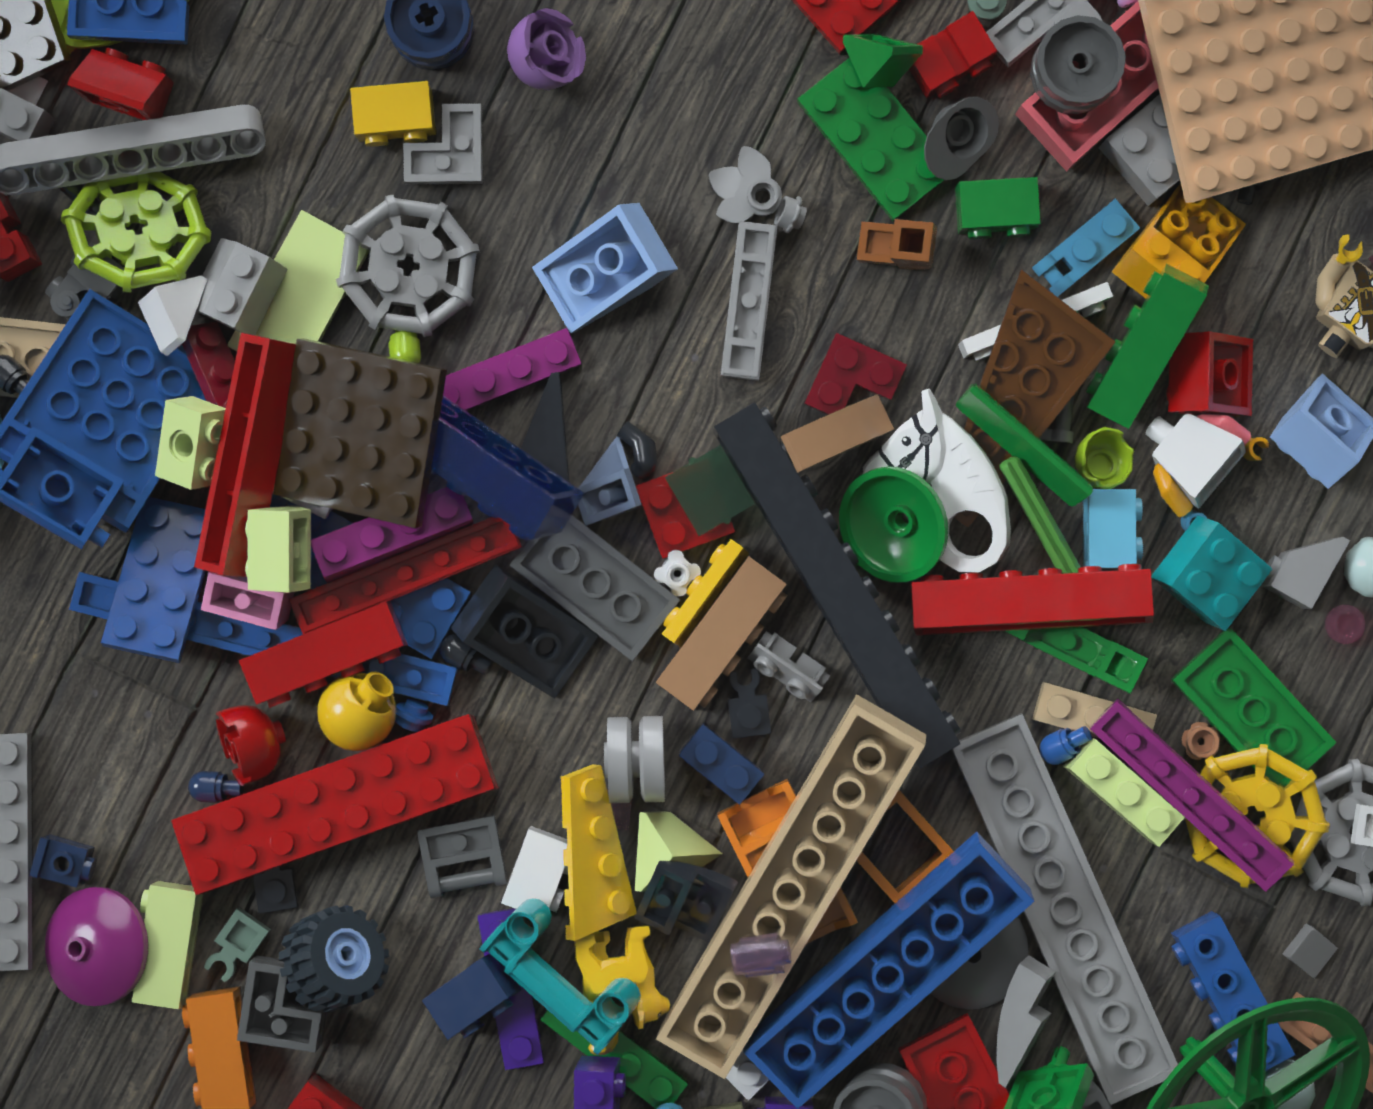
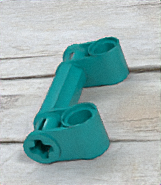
M528 899L504 923L502 922L479 950L483 953L489 952L505 967L504 972L522 986L571 1032L577 1031L594 1046L593 1052L598 1055L621 1029L620 1027L638 1006L641 997L639 988L633 981L627 978H617L610 982L593 1003L590 1002L532 950L531 946L549 927L552 915L546 903L539 899ZM523 917L530 919L534 928L528 926L524 922ZM612 997L620 999L624 1007L615 1004Z

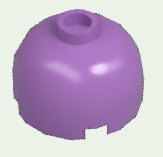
M543 8L524 17L511 31L507 45L508 61L517 77L531 88L549 91L571 83L584 70L586 53L582 37H575L573 31L569 28L574 24L568 17L557 10Z

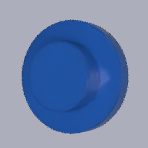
M407 699L406 702L396 704L397 715L395 722L399 726L410 731L419 732L424 730L426 725L431 724L433 715L428 711V706L425 703L415 699Z

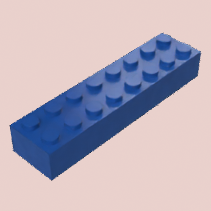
M976 831L759 1023L744 1047V1054L797 1109L800 1108L1035 902L1030 887Z

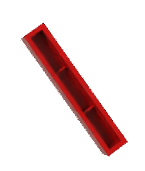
M241 333L194 565L195 568L224 576L247 577L245 566L248 560V538L245 526L248 520V510L270 508L282 449L286 407L296 347L294 343Z
M1141 564L1119 565L1118 571H1102L1100 566H1085L1078 568V573L1062 574V569L1047 568L1039 570L1038 575L1023 576L1022 571L1010 570L1000 572L999 577L983 578L982 573H964L959 575L960 579L944 580L942 575H926L920 577L921 582H912L913 623L916 635L1153 623L1154 618L1151 569H1142Z

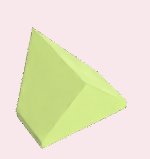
M640 812L635 891H646L660 860L703 867L723 853L671 812Z

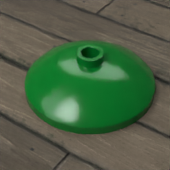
M899 467L875 468L855 479L846 490L841 501L839 526L844 543L848 542L859 560L857 564L871 575L889 582H908L931 571L942 558L947 546L949 533L946 511L935 490L917 474ZM902 512L908 517L909 523L902 519Z

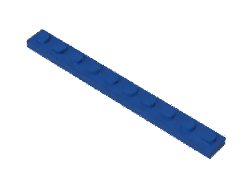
M79 572L69 610L108 619L118 581ZM197 601L187 640L251 656L303 634L300 627L283 624L277 630L203 611L201 610L202 602ZM402 653L401 656L379 664L377 657L362 663L365 670L360 673L379 672L385 675L393 684L394 693L449 706L458 671L456 667ZM341 673L331 675V677L338 678L341 676Z

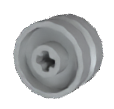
M663 716L642 717L639 722V741H633L632 722L628 717L607 718V742H604L605 778H608L609 803H630L634 793V778H640L641 797L644 802H665Z

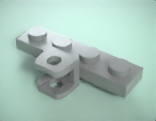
M1025 0L986 33L997 49L996 55L1007 67H1010L1039 43L1047 31L1060 20L1077 15L1096 17L1101 21L1102 19L1089 3L1090 0Z

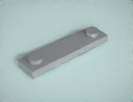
M739 221L721 377L759 381L777 225Z

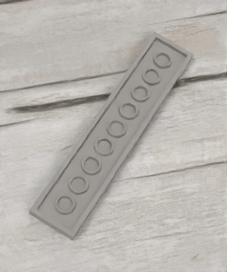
M1023 714L1015 715L959 740L961 744L953 748L952 752L997 853L1031 889L1035 902L1023 912L1047 966L1056 972L1053 980L1106 1100L1112 1105L1165 1081L1178 1063Z

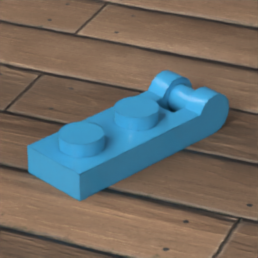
M1115 198L1041 259L1032 269L1039 277L1041 275L1045 277L1052 286L1049 288L1050 291L1058 297L1138 231L1140 227ZM1060 259L1071 270L1065 276L1054 265Z

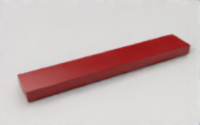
M505 511L290 598L289 601L302 634H306L385 601L400 598L523 547L509 512Z

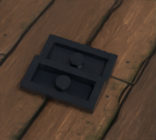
M660 860L634 918L667 935H670L673 927L676 926L710 943L738 881L700 866Z

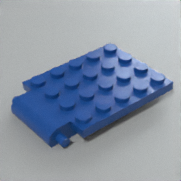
M89 289L0 424V459L8 463L4 471L0 469V502L81 550L88 540L101 548L104 546L110 534L97 526L101 519L126 533L160 479L155 476L165 400L194 396L206 401L183 346L180 345L168 356L160 352L148 324Z

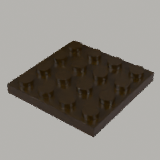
M305 338L297 339L286 407L282 449L273 494L412 528L422 527L447 369Z

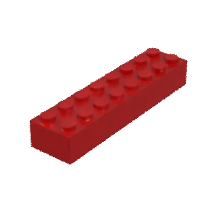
M466 714L175 818L171 822L195 894L200 895L499 789L475 717L474 715Z

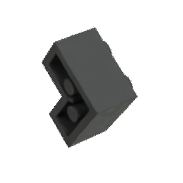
M257 955L249 961L237 1041L315 1053L323 1042L327 1012H323V1009L313 1011L309 1009V1003L301 1005L298 1001L290 1000L291 993L285 987L289 981L287 976L281 977L280 969L284 968V962L279 961V958Z

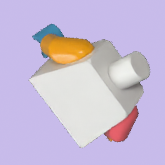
M1187 413L1175 427L1158 416L1148 426L1145 434L1159 444L1152 457L1156 464L1153 475L1161 497L1178 517H1181V526L1185 531L1190 526L1191 519L1197 515L1207 518L1204 514L1192 510L1193 505L1199 509L1242 456L1249 461L1262 460L1260 456L1253 452L1255 443L1263 449L1269 448L1267 439L1263 437L1251 438V432L1228 415L1202 413L1196 417Z

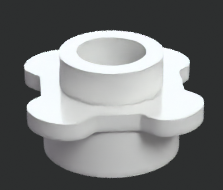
M673 550L669 552L668 559L664 561L662 567L655 569L654 578L658 583H665L670 587L672 594L675 596H683L687 592V586L701 574V570L697 564L689 563L681 551ZM675 570L681 571L679 577L674 576Z

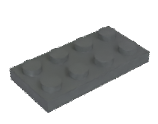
M559 504L554 507L510 563L512 568L631 661L635 659L680 601L679 598Z

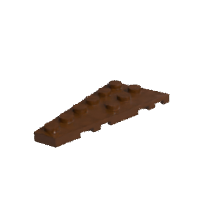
M1021 269L979 386L1034 435L1040 438L1114 345L1115 341ZM967 418L964 430L975 439L986 453L1003 485L1006 479L1000 470V464L1012 457V455L972 420ZM965 510L958 512L954 517L966 527H969L979 513Z

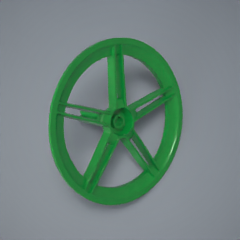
M1307 997L1273 1002L1239 1016L1215 1031L1202 1042L1194 1037L1187 1038L1186 1044L1179 1049L1184 1059L1161 1084L1147 1109H1277L1336 1066L1334 1084L1323 1109H1357L1369 1075L1370 1048L1368 1039L1359 1021L1348 1010L1335 1002ZM1285 1021H1305L1317 1024L1328 1030L1332 1036L1331 1038L1265 1081L1268 1025ZM1238 1039L1234 1078L1215 1058L1214 1054ZM1196 1071L1222 1098L1169 1107L1179 1090Z

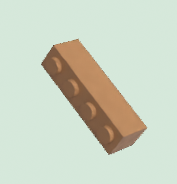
M748 556L656 683L693 711L698 704L705 708L718 691L713 686L716 679L721 673L728 677L741 660V657L736 652L744 641L752 645L763 630L764 626L759 623L767 610L774 614L788 596L782 591L786 583Z

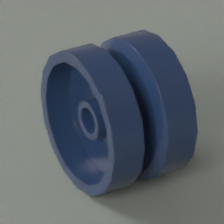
M467 0L386 1L384 20L387 33L401 57L413 66L432 71L448 68L461 60L472 45L475 26ZM433 19V21H434V24H433V25H431V26H426V25H425V22H426L427 20Z

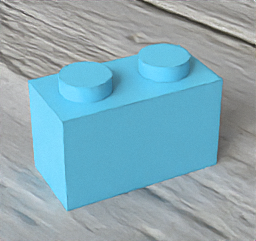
M1093 489L1091 495L1083 500V567L1100 566L1102 569L1118 568L1119 565L1137 564V560H1142L1143 542L1141 537H1136V521L1142 520L1143 507L1141 498H1136V489Z

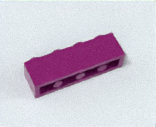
M456 483L427 495L422 527L412 528L369 517L312 539L311 547L324 579L327 583H330L473 525V519L460 486Z

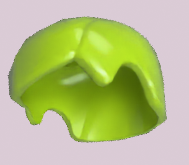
M1100 428L1087 434L1077 446L1074 457L1076 469L1081 476L1091 483L1093 488L1112 489L1126 481L1133 470L1132 456L1134 455V449L1127 444L1123 438L1124 433L1119 429Z

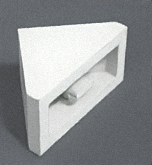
M203 276L156 286L138 302L160 352L166 356L186 340L208 280Z

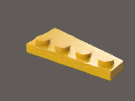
M594 764L561 776L562 825L564 829H567V849H563L564 866H568L569 889H564L565 906H569L570 925H565L566 940L571 941L581 939L637 913L611 803H609L602 766Z

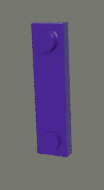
M515 908L478 914L482 944L516 910ZM519 984L518 986L522 991L510 998L514 1005L496 1017L505 1070L544 1063L533 996Z

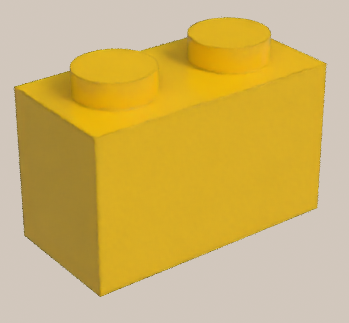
M428 81L350 88L354 135L359 142L365 141L366 146H384L388 144V139L404 138L406 143H419L427 141V136L436 135L432 88Z

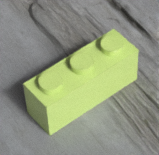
M1092 738V740L1080 745L1081 751L1077 753L1076 757L1068 760L1063 767L1150 843L1160 847L1185 817L1096 739Z
M157 881L150 885L149 890H144L141 898L140 912L145 913L144 924L148 936V957L142 977L132 990V1003L180 1009L186 1004L203 894H195L193 886Z

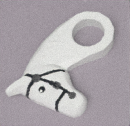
M929 388L922 391L923 410L902 424L868 459L863 466V474L875 468L890 466L909 470L932 485L944 506L948 520V532L950 523L958 512L967 510L983 515L990 523L993 531L992 543L988 551L978 556L966 555L956 549L948 533L947 546L941 558L942 562L958 572L979 573L1000 561L1010 544L1011 526L1008 498L1001 480L986 453L966 430L952 418L942 413L936 398Z

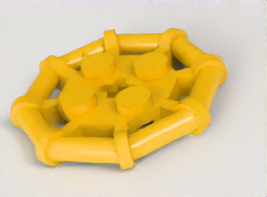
M1260 744L1258 748L1216 758L1211 755L1205 759L1206 765L1200 775L1211 785L1215 779L1224 785L1221 794L1244 815L1248 814L1249 806H1255L1257 811L1265 812L1266 817L1260 818V824L1256 826L1294 861V865L1282 877L1290 875L1298 877L1301 875L1306 861L1323 834L1329 832L1330 823L1325 819L1316 787V774L1312 770L1307 771L1268 749L1266 744ZM1255 765V774L1231 779L1227 772ZM1266 765L1288 777L1291 781L1285 787L1272 782L1265 776ZM1301 791L1308 816H1296L1291 800L1292 795ZM1185 818L1194 850L1192 857L1196 862L1202 861L1240 883V887L1248 888L1250 884L1255 883L1232 860L1216 852L1218 847L1209 839L1207 840L1206 836ZM1295 827L1306 830L1297 847L1291 853L1284 844L1290 839L1292 831Z

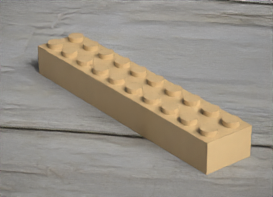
M856 694L666 1015L656 1040L723 1079L727 1077L926 745L925 733Z

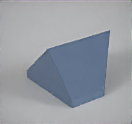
M616 436L582 484L573 489L585 526L642 508L620 438Z

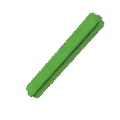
M1012 456L1004 460L1000 464V470L1055 568L1062 569V574L1078 573L1080 565L1021 459Z

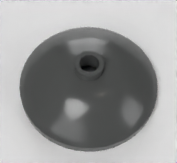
M1016 917L979 950L980 955L976 960H967L930 994L939 1001L960 1009L985 1008L1004 999L1019 963L1028 956L1027 936L1019 918Z

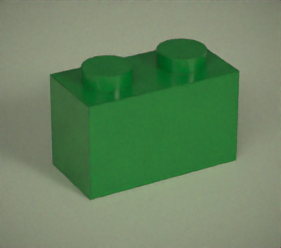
M1038 177L959 181L955 188L958 234H968V239H988L992 237L991 232L1007 231V237H1025L1031 235L1030 230H1035L1040 225Z

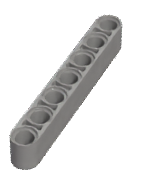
M236 105L0 144V192L7 195H18L250 157L258 154L265 147L266 139L262 116L254 106Z

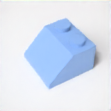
M1322 373L1281 418L1270 438L1276 442L1281 451L1289 454L1300 463L1313 479L1319 480L1329 489L1361 460L1373 439V418Z

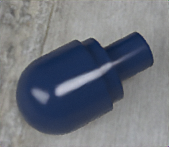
M201 771L191 777L188 790L196 801L219 803L220 801H225L227 796L243 795L244 786H241L237 780H229L227 774Z

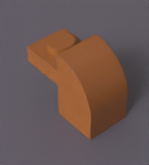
M895 219L894 224L862 221L857 261L860 263L898 266L900 269H930L933 266L937 226L933 222Z

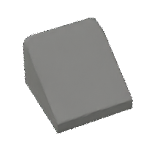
M1305 924L1282 954L1315 979L1338 948L1315 928Z

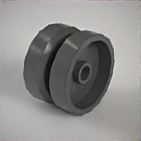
M1077 15L1060 20L1047 31L1032 58L1030 76L1035 92L1045 105L1060 113L1077 115L1094 110L1107 100L1124 73L1126 55L1121 38L1110 25L1096 17ZM1073 61L1080 63L1079 69L1073 65Z
M874 1063L859 1069L847 1082L844 1089L838 1095L833 1109H927V1099L919 1081L907 1070L890 1063Z

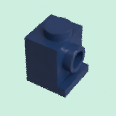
M51 834L43 836L39 840L29 876L41 877L76 888L82 886L85 880H91L95 871L97 859L92 857L95 847ZM60 856L68 859L69 867L67 870H61L58 867Z

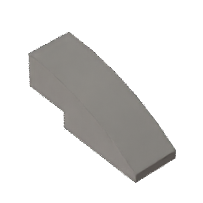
M1027 956L1019 963L1009 984L1000 1015L997 1034V1071L999 1084L1005 1088L1016 1078L1051 1015L1049 1011L1039 1006L1038 1003L1056 972L1031 956Z

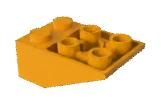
M1180 182L1114 267L1112 273L1145 299L1148 294L1144 293L1143 289L1154 271L1161 274L1166 263L1205 283L1246 223L1212 197L1192 203H1185Z

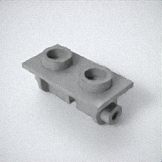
M766 631L747 659L753 662L755 668L763 675L775 677L785 684L786 689L792 695L811 702L821 692L824 684L830 677L824 671L826 667L805 653H802L797 662L794 663L790 658L797 648L775 632L771 635Z

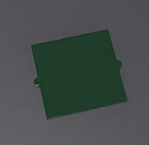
M721 445L697 459L691 457L687 465L665 477L699 536L723 522L729 524L732 517L755 504Z

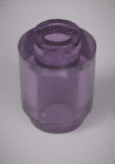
M779 932L740 938L739 943H732L730 945L731 961L735 976L745 975L747 979L785 973V964L792 963L788 939L781 940Z

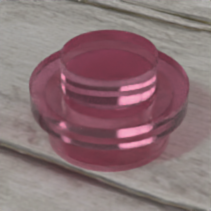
M1340 605L1328 613L1325 619V629L1328 636L1335 642L1349 644L1357 641L1364 633L1365 619L1357 608L1350 605Z

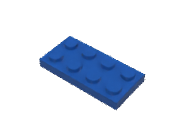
M153 497L147 498L137 515L101 640L103 647L176 663L181 662L206 570L194 567L206 509Z

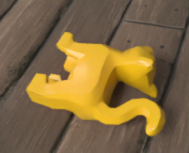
M649 925L627 928L625 956L608 957L606 945L610 942L609 931L594 932L574 941L576 962L583 975V995L590 1002L593 1003L613 980L627 978L637 985L641 994L640 1002L632 1012L634 1023L638 1029H644V1023L657 1020L660 1016L670 1011L669 999L661 995L655 987L654 967L644 945V940L650 935ZM618 1033L598 1055H605L614 1049L618 1042ZM590 1044L588 1047L590 1053L597 1055L593 1052L594 1046Z

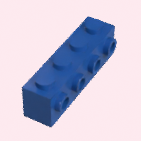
M1210 911L1171 932L1176 941L1171 948L1182 967L1187 964L1195 977L1190 980L1191 986L1201 1001L1207 999L1213 1013L1208 1016L1216 1031L1239 1016L1268 1004L1220 915ZM1278 1023L1268 1025L1266 1071L1295 1055ZM1238 1039L1230 1043L1232 1047L1227 1049L1235 1067Z

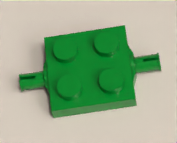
M1060 1046V1049L1056 1047L1052 1059L1047 1066L1018 1072L1004 1109H1082L1094 1074L1088 1063L1067 1065L1070 1051Z

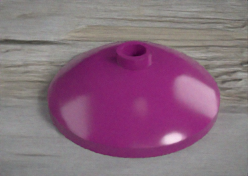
M104 887L78 890L66 897L58 905L50 918L44 946L46 964L57 987L71 1000L86 1006H103L115 1003L127 996L135 988L142 977L147 963L148 936L142 916L127 897L115 890ZM79 944H81V946H82V951H81V953H80V950H79Z

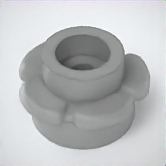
M784 196L776 211L774 224L782 227L785 233L791 232L793 228L799 229L803 224L807 208L801 206L802 198L797 196L794 199Z

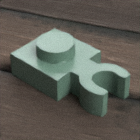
M240 907L237 908L214 940L223 949L211 955L206 960L204 968L209 970L216 961L224 962L227 970L221 980L226 982L236 972V959L239 958L245 963L249 962L271 929Z

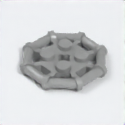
M393 194L385 196V200L352 225H346L342 233L345 235L340 276L336 279L338 288H343L370 323V328L376 330L378 327L420 333L423 337L431 336L434 329L462 308L471 306L474 301L471 295L476 255L480 252L479 246L474 244L447 210L448 205L445 203L433 204L394 198ZM400 214L428 218L429 221L425 229L401 225ZM389 217V222L392 226L391 230L384 232L376 241L366 234ZM438 225L442 227L457 248L449 251L444 249L441 241L433 235ZM359 246L370 250L368 271L356 272ZM407 256L412 257L413 262L419 264V270H413L411 276H404L403 269L397 267V262L404 261ZM460 260L456 287L446 283L448 262ZM370 281L377 288L383 298L378 308L360 285ZM442 292L449 298L431 313H427L424 304L434 295ZM391 304L414 307L416 317L390 314L388 310Z
M1350 759L1347 765L1315 780L1325 819L1330 823L1329 832L1324 833L1319 841V844L1323 846L1326 852L1327 860L1320 866L1312 852L1303 868L1310 880L1309 886L1315 891L1321 889L1357 901L1361 906H1370L1373 901V883L1370 884L1368 873L1373 871V847L1350 843L1352 834L1349 831L1354 823L1356 804L1373 806V796L1362 792L1363 780L1373 783V767L1360 763L1359 759ZM1348 782L1350 792L1344 794L1345 796L1330 801L1324 794ZM1301 796L1296 816H1308L1303 796ZM1295 827L1287 842H1291L1294 850L1306 830ZM1337 866L1356 872V885L1331 877Z

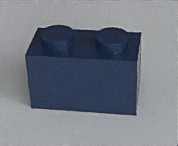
M704 723L700 725L678 753L682 759L739 805L764 775V772Z
M491 954L480 958L422 1000L447 1040L460 1033L466 1039L484 1026L480 1019L490 1012L494 1018L514 1005L510 998L522 991L516 981L504 972L505 967Z

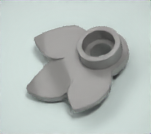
M743 146L741 148L738 167H723L709 173V180L713 190L719 197L724 199L718 207L716 215L727 222H745L754 214L767 216L774 213L781 204L782 191L778 183L771 179L770 162L759 151L751 147ZM761 190L768 192L770 195L769 201L759 203L755 199L757 192Z

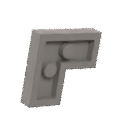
M481 103L442 104V143H403L405 184H483Z

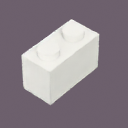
M530 826L501 903L517 909L524 901L534 898L543 901L550 911L557 913L564 894V890L559 889L558 885L562 874L568 875V866H564L563 849H567V839Z

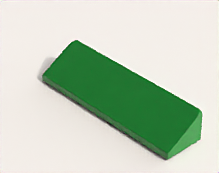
M972 384L956 402V407L1009 454L1020 458L1025 468L1069 506H1076L1093 492L1091 483L980 386Z

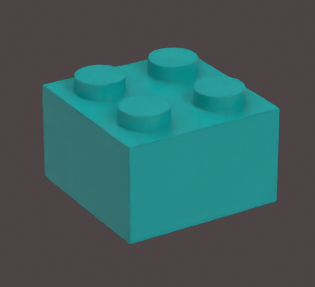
M1197 515L1152 574L1151 578L1203 622L1226 631L1273 568L1220 523Z

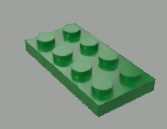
M850 57L797 98V103L892 222L945 181L935 177L928 169L924 157V145L927 138L924 132L887 87L863 88Z
M1231 627L1226 631H1222L1170 679L1236 752L1258 748L1260 744H1266L1268 749L1308 770L1337 743ZM1250 765V767L1255 771V765ZM1266 765L1265 776L1272 782L1285 787L1291 781L1288 777Z

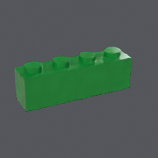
M1167 263L1161 274L1156 271L1152 273L1143 289V292L1148 294L1141 308L1137 305L1133 306L1123 325L1129 328L1122 341L1115 338L1114 345L1104 358L1110 363L1103 374L1099 372L1094 374L1085 391L1091 395L1087 408L1127 429L1130 428L1208 294L1209 285Z

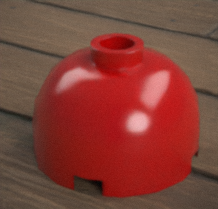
M250 705L233 706L216 712V715L219 717V719H216V726L226 759L231 758L234 764L237 763L238 768L231 770L237 782L244 786L269 775L277 766L281 756L280 744L286 742L284 730L279 720L272 722L265 711Z

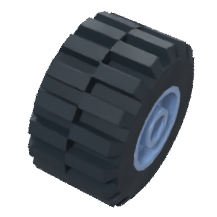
M344 905L339 908L338 906H332L301 919L300 922L295 923L289 929L291 934L284 936L281 943L286 949L279 952V961L284 962V968L280 969L281 977L287 976L289 983L285 987L289 993L295 991L298 994L295 1000L301 1005L309 1002V1009L313 1011L323 1009V1012H333L361 1003L375 994L374 990L381 988L384 981L380 976L388 973L389 965L384 963V959L389 958V949L383 948L382 942L386 941L384 933L378 934L376 931L378 924L374 919L366 920L367 913L360 909L353 912L352 906Z

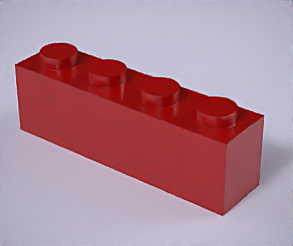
M385 601L238 661L256 705L267 702L269 708L292 700L289 694L291 691L304 687L305 692L309 693L327 686L326 677L340 672L341 676L346 678L364 671L362 663L376 657L379 664L401 656L399 648L408 645L391 601Z

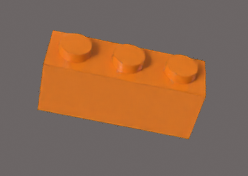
M240 986L193 993L186 999V1005L182 1006L183 1024L186 1029L190 1028L192 1043L188 1044V1060L191 1067H196L198 1080L193 1085L194 1101L196 1106H201L202 1109H251L256 1103L248 1042L237 1041L242 1010Z

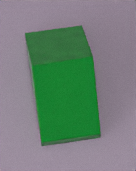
M877 34L843 35V44L863 88L894 87L923 53L922 45Z

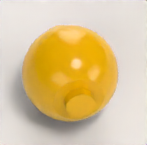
M359 672L346 678L340 676L334 679L322 692L317 708L318 722L325 736L336 746L351 751H363L380 744L389 735L396 720V703L393 697L394 687L391 681L379 672H370L368 674Z

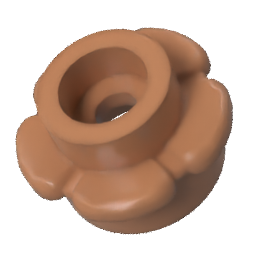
M1196 722L1191 725L1189 730L1184 731L1182 745L1186 747V754L1190 758L1195 760L1207 759L1211 755L1214 757L1218 752L1220 735L1216 728L1209 727L1205 722ZM1202 737L1204 744L1199 745L1197 740Z

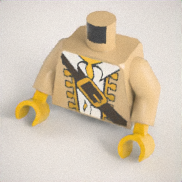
M1343 235L1340 238L1339 254H1333L1317 278L1315 303L1320 310L1316 318L1329 328V331L1318 346L1334 358H1338L1348 343L1358 350L1367 347L1373 348V271L1358 261L1363 253L1362 241L1354 251L1344 249V246L1349 241V235Z

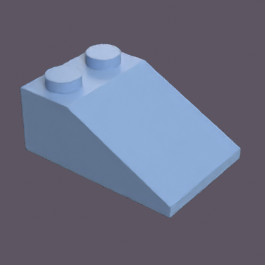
M640 203L617 205L532 267L570 333H575L644 293L678 269Z

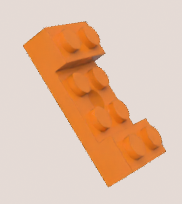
M788 778L744 799L740 805L736 803L718 812L717 816L747 877L751 874L796 798ZM842 887L839 888L806 945L834 930L858 923L857 917Z

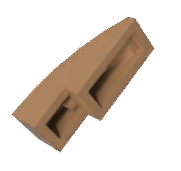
M877 394L781 436V439L798 473L870 442L894 430V427Z

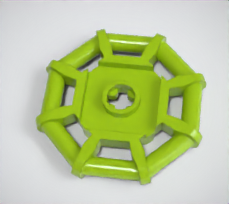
M159 171L86 183L70 207L63 210L61 215V222L66 225L75 254L74 264L80 270L87 269L122 287L123 292L130 293L134 288L185 279V272L204 244L209 243L211 240V231L206 228L196 197L198 194L197 189L192 184L185 185ZM138 182L137 190L114 194L110 189L111 187ZM148 183L169 193L172 197L168 201L163 200L158 192L148 189ZM98 195L102 202L96 216L85 213ZM184 208L189 227H178L174 213ZM131 223L145 225L140 235H135L134 230H126V227H129ZM84 230H94L99 244L89 247ZM176 242L185 243L176 259L168 254L172 244L174 246ZM112 256L120 259L121 264L125 266L124 271L102 259L104 257L112 259ZM157 263L161 266L135 272V268Z

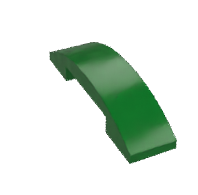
M1083 627L1004 631L1042 652L1131 694L1148 661V658Z

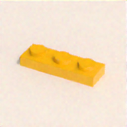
M730 539L727 545L721 544L714 551L709 560V563L712 564L703 577L699 575L693 580L687 589L686 594L689 597L681 608L675 607L666 617L663 624L666 629L662 635L679 647L683 646L749 555L742 546Z

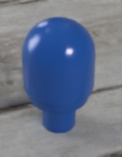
M1086 726L1072 731L1070 728L1059 729L1047 735L1041 741L1039 747L1040 755L1049 764H1062L1076 757L1077 753L1081 751L1080 745L1092 740L1091 732Z

